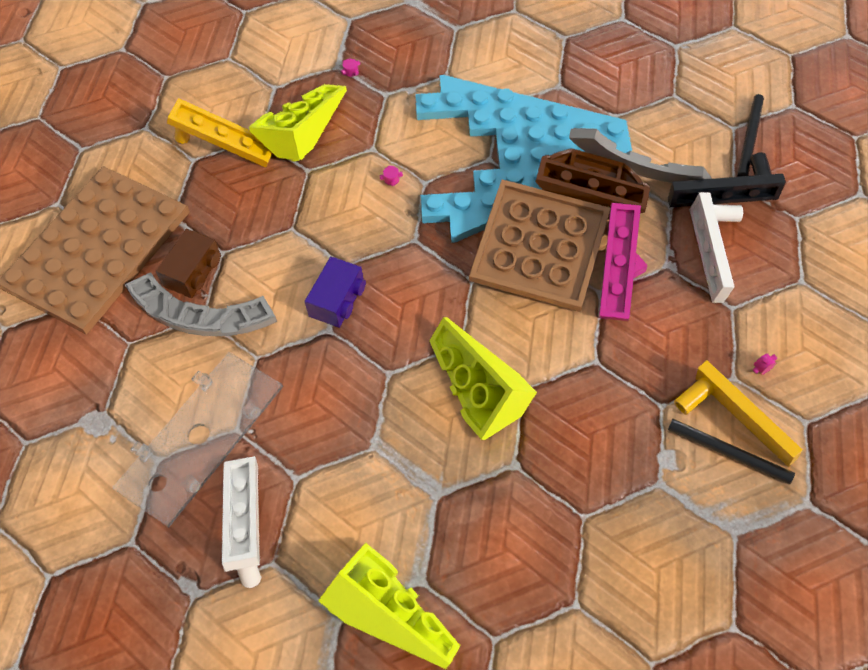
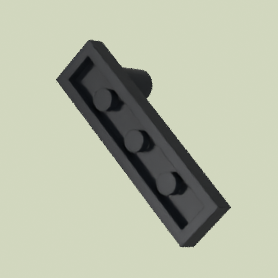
M759 152L750 157L754 176L672 182L668 195L669 208L692 206L699 192L710 193L713 204L778 200L786 181L784 174H772L767 155Z

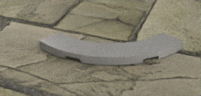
M573 128L570 131L569 139L585 152L623 162L637 175L669 183L712 179L705 167L670 162L664 165L650 163V157L633 151L623 153L616 149V143L606 138L597 129Z
M151 272L125 284L134 301L149 316L163 325L188 334L231 336L252 332L277 322L276 316L264 296L245 303L227 306V308L215 309L178 300L157 282Z

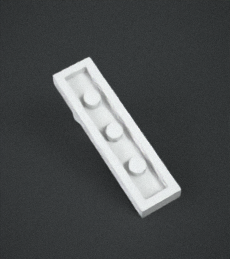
M699 192L690 208V214L712 303H724L734 289V283L718 221L740 222L743 218V208L741 205L713 204L710 193Z
M255 456L225 461L223 476L222 565L225 572L237 570L240 581L246 588L255 587L261 581L258 565H260L258 464Z

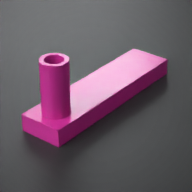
M611 203L599 318L621 321L629 320L641 205Z

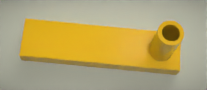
M178 98L167 117V124L175 127L174 138L178 143H188L190 136L193 135L265 168L273 155L250 130Z
M707 360L697 369V381L674 400L676 407L683 414L687 415L712 394L787 467L793 464L803 451L799 445Z

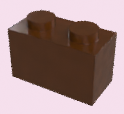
M186 229L155 272L163 287L193 298L197 290L203 287L210 271L218 265L221 253L215 239Z

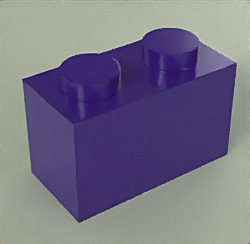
M330 256L304 301L308 316L340 328L344 319L350 317L356 297L361 296L365 289L366 281L363 278L362 267Z

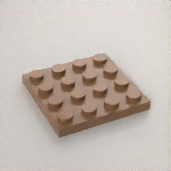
M502 179L469 274V281L581 312L610 208Z

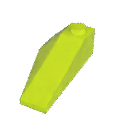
M324 84L302 95L303 101L288 102L282 105L283 111L275 115L272 112L264 114L249 126V130L277 158L300 161L316 145L346 93V86Z
M447 317L442 318L430 339V344L441 369L446 370L452 383L450 386L452 394L458 396L463 407L460 410L463 419L481 440H486L522 417L537 392L519 373Z
M365 543L337 574L318 601L345 624L447 669L460 647L459 643L433 613L424 612L416 602L418 598L417 593L412 587L406 590L395 577L399 573L396 568Z

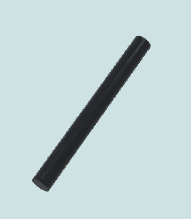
M757 94L753 98L737 177L749 176L750 157L753 155L764 102V96L761 94Z
M672 419L668 428L673 433L789 485L793 481L794 472L675 419Z

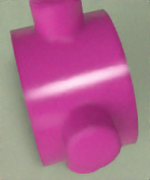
M347 59L342 62V75L345 74L348 77H353L359 74V61Z
M389 165L383 170L380 180H384L387 185L395 186L399 182L400 177H403V172H399L398 168Z
M768 353L764 354L754 363L755 368H753V372L755 374L760 372L762 375L769 372L776 365L775 360L778 359L775 354L771 356Z

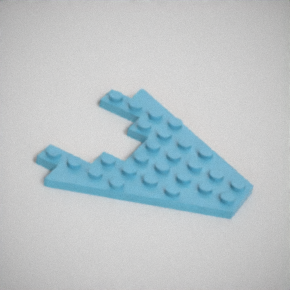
M440 75V93L416 94L417 120L468 117L470 137L496 135L499 169L473 170L475 192L421 195L422 223L450 222L451 243L458 242L485 230L502 179L541 189L535 181L542 156H550L556 152L571 148L584 151L569 139L571 129H597L606 138L616 143V149L623 153L632 151L627 121L624 119L515 93L510 89H499L446 75Z

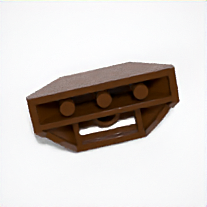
M573 148L556 152L550 156H542L535 181L542 190L611 208V203L641 205L640 213L646 211L650 186L646 182L643 183L640 177L625 163Z

